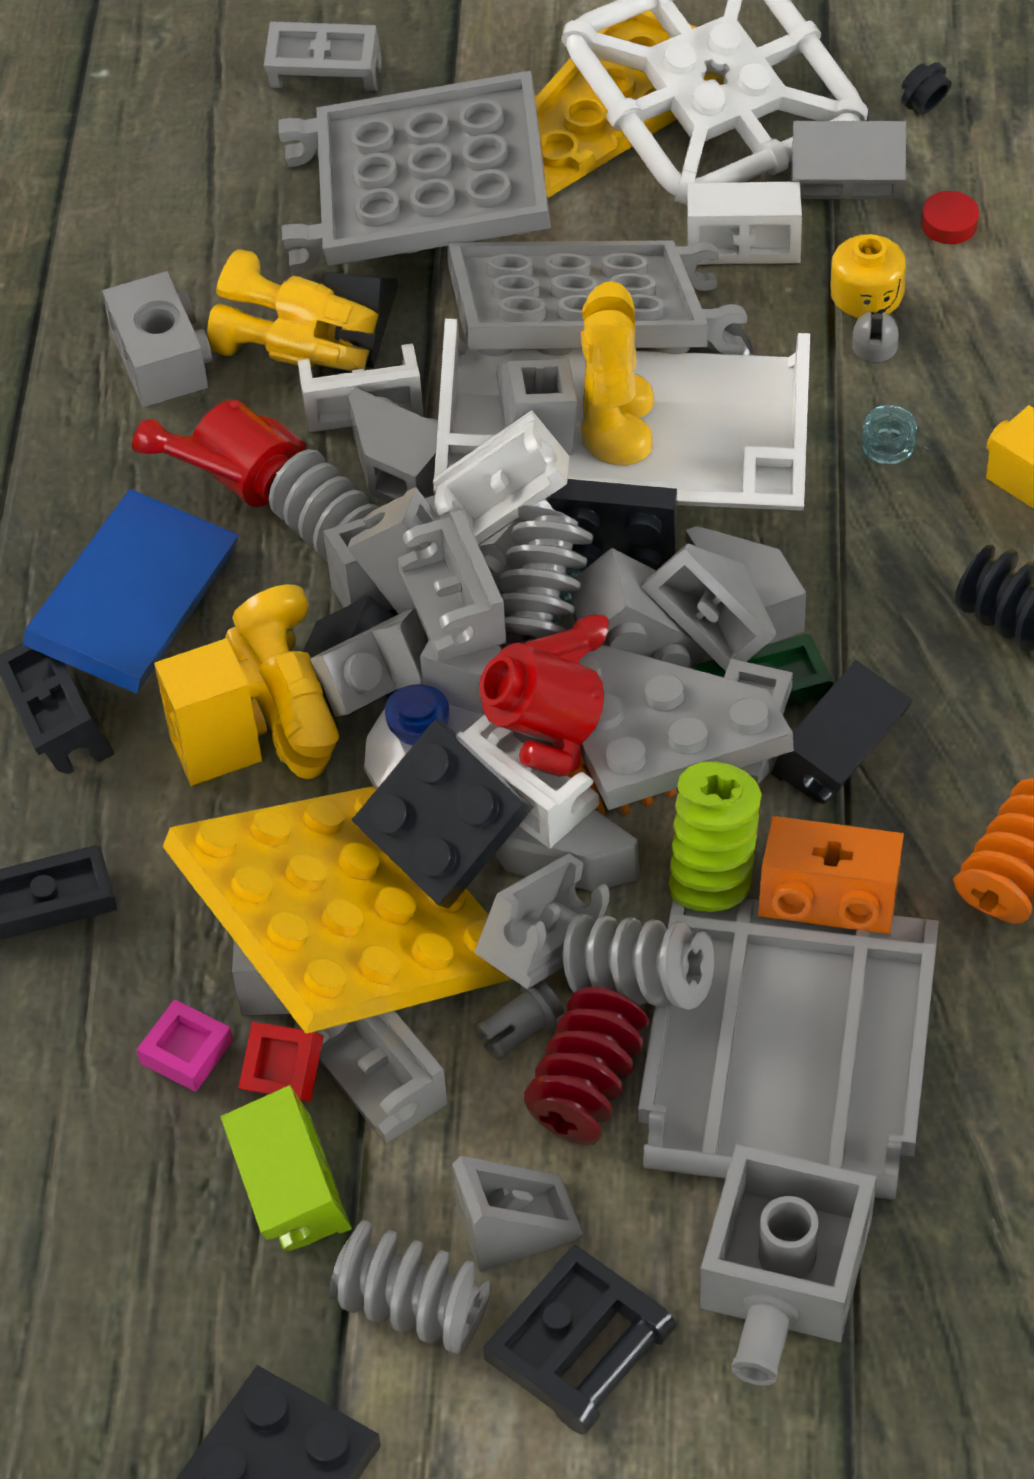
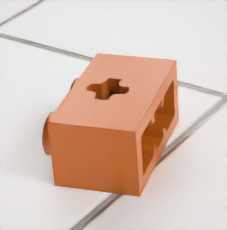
M772 816L762 862L758 917L890 935L899 882L904 833Z

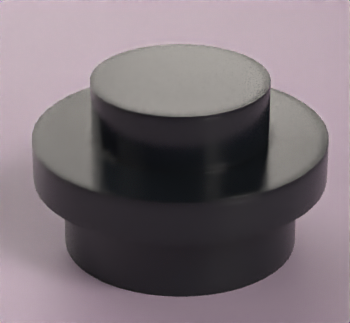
M939 62L932 63L929 66L922 63L915 67L906 76L901 85V88L904 90L901 103L908 110L915 108L920 114H926L934 109L944 99L952 85V82L945 76L946 68Z

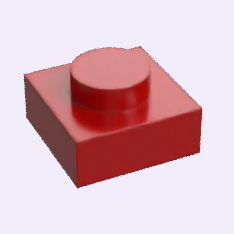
M252 1021L238 1089L269 1095L290 1085L301 1101L311 1103L324 1035L317 1032L306 1034L302 1029Z

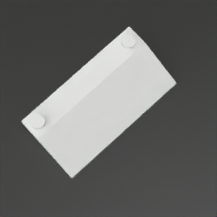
M445 319L434 477L506 428L496 375L497 365L507 361L569 359L577 398L572 455H569L568 479L676 488L678 505L803 511L810 333H798L796 351L790 357L703 353L668 354L654 351H636L637 363L634 373L644 377L653 387L654 406L652 410L640 418L648 424L652 431L653 446L650 454L635 464L614 465L593 456L582 442L581 423L584 419L583 395L586 371L582 348L572 349L570 353L564 355H547L540 353L537 349H513L507 355L488 356L479 353L477 350H468L467 344L459 338L457 319ZM435 485L433 488L434 495L436 494L437 488Z

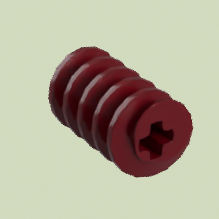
M586 987L574 992L567 1002V1012L564 1013L556 1025V1034L546 1046V1056L537 1064L535 1079L529 1083L524 1091V1103L529 1113L541 1126L558 1137L581 1145H594L600 1140L602 1131L597 1122H605L610 1118L612 1105L608 1100H615L621 1095L623 1086L619 1078H625L631 1073L633 1061L630 1056L637 1055L643 1047V1038L638 1031L645 1029L650 1023L645 1012L636 1003L622 994L603 987Z

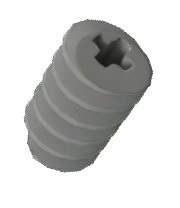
M313 449L297 453L283 465L271 485L269 494L271 510L281 520H285V523L296 534H300V537L310 547L314 548L325 561H327L324 530L365 518L369 513L379 508L376 504H370V499L362 491L355 490L354 484L347 477L340 476L339 470L332 463H326L323 455L318 450Z
M522 505L518 508V515L524 521L515 525L512 530V539L518 546L507 550L505 561L512 570L502 573L499 579V586L506 593L501 595L504 601L506 642L524 643L566 631V629L553 622L554 616L574 614V606L562 600L559 596L560 592L580 591L581 583L565 573L567 568L586 567L587 558L573 551L572 546L573 544H591L593 534L579 527L576 520L561 512L532 505Z
M580 913L571 920L564 938V971L573 992L586 987H603L622 994L637 1005L645 1003L657 1007L673 1005L680 1009L690 1010L698 1007L709 992L714 971V949L709 934L702 931L693 937L689 926L684 922L676 921L666 929L663 922L655 919L646 922L642 926L639 920L631 917L622 920L618 924L617 920L612 916L604 915L595 922L590 915Z
M362 1220L344 1244L337 1258L330 1282L329 1294L331 1299L338 1297L341 1309L351 1313H355L364 1307L367 1319L377 1323H381L390 1317L393 1329L404 1334L417 1326L416 1331L419 1339L430 1344L438 1341L443 1336L445 1349L457 1355L465 1351L472 1341L486 1310L491 1293V1282L486 1280L481 1287L474 1285L476 1263L466 1260L455 1276L448 1275L450 1253L443 1250L438 1252L429 1266L423 1265L424 1243L418 1240H414L402 1256L397 1255L398 1233L392 1230H388L376 1246L371 1245L372 1223Z

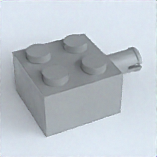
M735 1145L701 1265L700 1308L746 1319L736 1358L733 1359L731 1371L737 1378L760 1386L775 1384L788 1330L841 1342L872 1220L877 1176L745 1145Z

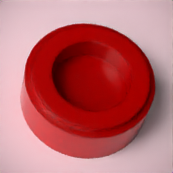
M958 191L935 193L924 203L921 220L922 230L930 239L942 244L965 242L977 230L979 219L978 205L970 196Z

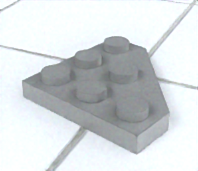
M602 645L594 652H588L580 659V665L596 671L603 682L605 695L603 711L596 728L588 739L581 744V757L608 810L676 789L679 776L688 767L699 762L718 761L742 768L794 751L793 732L767 689L621 649L610 648V646Z

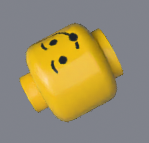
M861 234L849 238L840 244L832 257L830 283L831 298L837 308L847 315L858 319L867 312H871V314H882L884 312L889 315L899 307L905 293L906 257L899 245L887 237L875 234Z

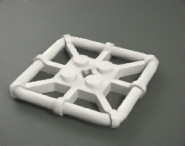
M616 0L584 13L576 20L566 23L561 39L572 61L608 110L606 119L616 131L622 130L658 183L668 193L675 196L674 201L687 205V183L746 182L766 172L775 175L787 170L789 162L792 161L793 137L782 142L777 139H771L757 118L776 110H781L816 121H866L868 108L862 102L858 91L819 40L821 37L819 29L813 21H805L791 0H764L788 35L758 48L737 21L742 0H727L723 17L694 29L691 28L680 13L673 0ZM651 10L671 39L652 47H647L601 34L598 31ZM803 53L836 100L785 86L771 66ZM599 59L643 71L657 91L636 100L626 98ZM706 72H715L724 77V84L719 85L714 79L705 81L703 77ZM668 110L672 111L690 137L681 174L676 170L643 123V121ZM736 128L754 154L702 177L695 178L704 142Z

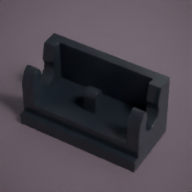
M23 643L0 654V676L38 755L45 753L59 772L70 774L73 772V767L68 754L77 748H87L89 755L98 762L115 754L73 666L22 645Z
M855 660L793 731L794 751L779 755L771 774L780 781L784 779L818 803L825 804L833 795L829 789L838 793L846 780L896 721L907 712L913 700Z

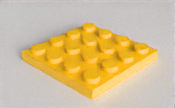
M373 786L173 826L169 828L162 846L306 1034L513 980L474 953L488 914L467 888L449 909L437 905L351 821L376 791Z

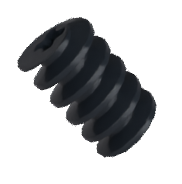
M986 545L974 557L963 573L955 592V603L959 610L964 613L972 614L975 612V616L981 624L986 626L995 625L997 633L1003 638L1012 639L1015 637V642L1020 649L1029 652L1034 651V562L1026 563L1016 573L1014 570L1019 559L1018 552L1008 549L995 560V547L993 545Z

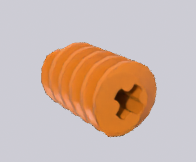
M1034 778L1021 780L1014 786L1010 797L999 808L998 816L987 826L986 834L977 841L973 853L963 862L961 872L953 878L955 890L965 902L977 910L1010 924H1023L1032 915V905H1034Z

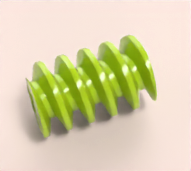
M718 761L699 762L688 767L679 776L677 784L679 793L675 803L677 814L674 820L673 829L675 834L671 848L674 854L670 862L672 874L670 875L668 889L671 897L683 907L694 911L717 912L736 906L750 893L755 859L754 851L757 840L756 832L759 821L758 812L762 794L758 783L746 771L734 765Z

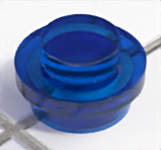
M423 684L408 685L400 688L390 696L385 706V719L390 731L400 741L412 746L434 719L447 725L450 718L449 703L444 694L432 686Z

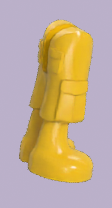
M237 249L230 255L218 279L217 295L225 299L257 304L276 310L278 319L271 321L252 316L236 307L222 303L216 304L211 309L208 320L207 339L211 352L228 357L236 353L242 344L255 343L266 345V350L269 352L271 359L298 366L297 360L309 358L310 367L321 365L349 371L362 368L365 370L369 350L355 346L340 338L337 341L335 339L338 326H341L342 330L374 334L379 314L363 305L334 295V291L321 283L318 284L298 276L290 277L282 285L269 281L261 275L259 258L252 251Z
M609 281L596 286L588 295L587 301L582 308L584 327L583 331H581V344L586 369L583 395L584 419L581 423L582 442L590 453L601 461L614 465H630L645 459L652 451V431L648 424L640 418L652 410L654 406L653 387L644 377L634 373L637 362L635 308L632 297L623 285Z
M285 584L259 592L238 607L232 617L235 627L227 631L225 638H228L237 660L241 661L248 658L254 669L260 688V695L254 698L257 700L273 733L272 739L278 758L281 762L286 763L289 769L298 777L314 779L325 770L332 751L338 742L339 733L323 696L321 683L318 681L309 653L292 651L296 645L293 628L299 625L308 615L309 601L302 587Z

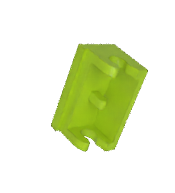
M290 1085L220 1116L260 1232L266 1240L279 1237L283 1251H292L336 1232L342 1234L352 1229L311 1116Z

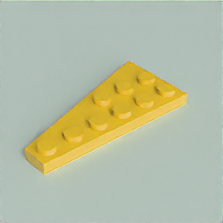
M651 10L598 31L601 34L647 47H652L671 39ZM689 24L692 29L697 28L696 26ZM571 58L536 96L548 198L632 147V144L622 130L616 131L606 119L608 110ZM599 59L626 98L636 100L657 91L643 71ZM706 72L703 77L705 81L714 79L719 85L724 84V77L718 73ZM668 110L643 121L650 133L654 134L677 118L671 110Z

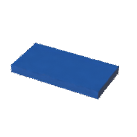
M129 489L25 628L22 645L137 694L155 669L154 663L161 660L235 552L239 535Z

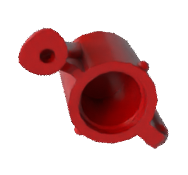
M227 400L216 405L206 413L191 436L167 432L157 420L146 419L139 424L132 440V450L140 454L164 453L206 470L251 507H262L270 503V489L278 471L290 458L307 448L306 442L279 421L259 416L239 400Z
M593 614L577 620L572 629L524 643L511 644L502 649L484 668L480 679L479 692L482 699L483 712L488 721L499 727L553 745V747L533 740L526 741L519 752V760L522 765L557 777H565L580 767L581 744L588 739L596 728L603 711L605 697L603 682L598 673L586 666L580 665V659L588 652L598 650L605 641L609 626L608 618L605 615Z

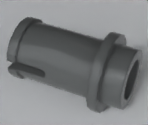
M544 981L538 982L529 989L521 986V995L483 1021L474 1024L475 1032L480 1040L484 1038L489 1040L506 1028L505 1032L484 1045L486 1050L496 1060L500 1061L505 1057V1054L545 1027L549 1031L556 1028V1019L564 1014V1009L554 991Z

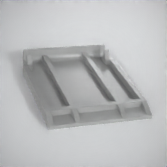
M745 898L736 906L717 912L694 911L681 906L673 899L668 927L670 924L679 921L689 926L693 937L702 931L709 934L714 949V971L707 997L698 1007L684 1010L673 1005L667 1007L655 1006L638 1107V1123L649 1124L648 1144L644 1145L643 1168L726 1179L735 1145L740 1144L877 1176L874 1198L895 1200L900 1155L914 1157L939 921L893 915L891 934L889 935L864 930L758 917L759 900Z

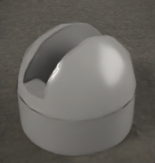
M867 312L859 317L852 332V349L859 358L870 362H882L893 357L897 352L899 331L895 319L884 312L882 314ZM870 333L882 334L881 340H871Z

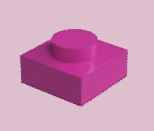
M174 999L136 1051L141 1065L197 1092L233 1043L231 1027Z

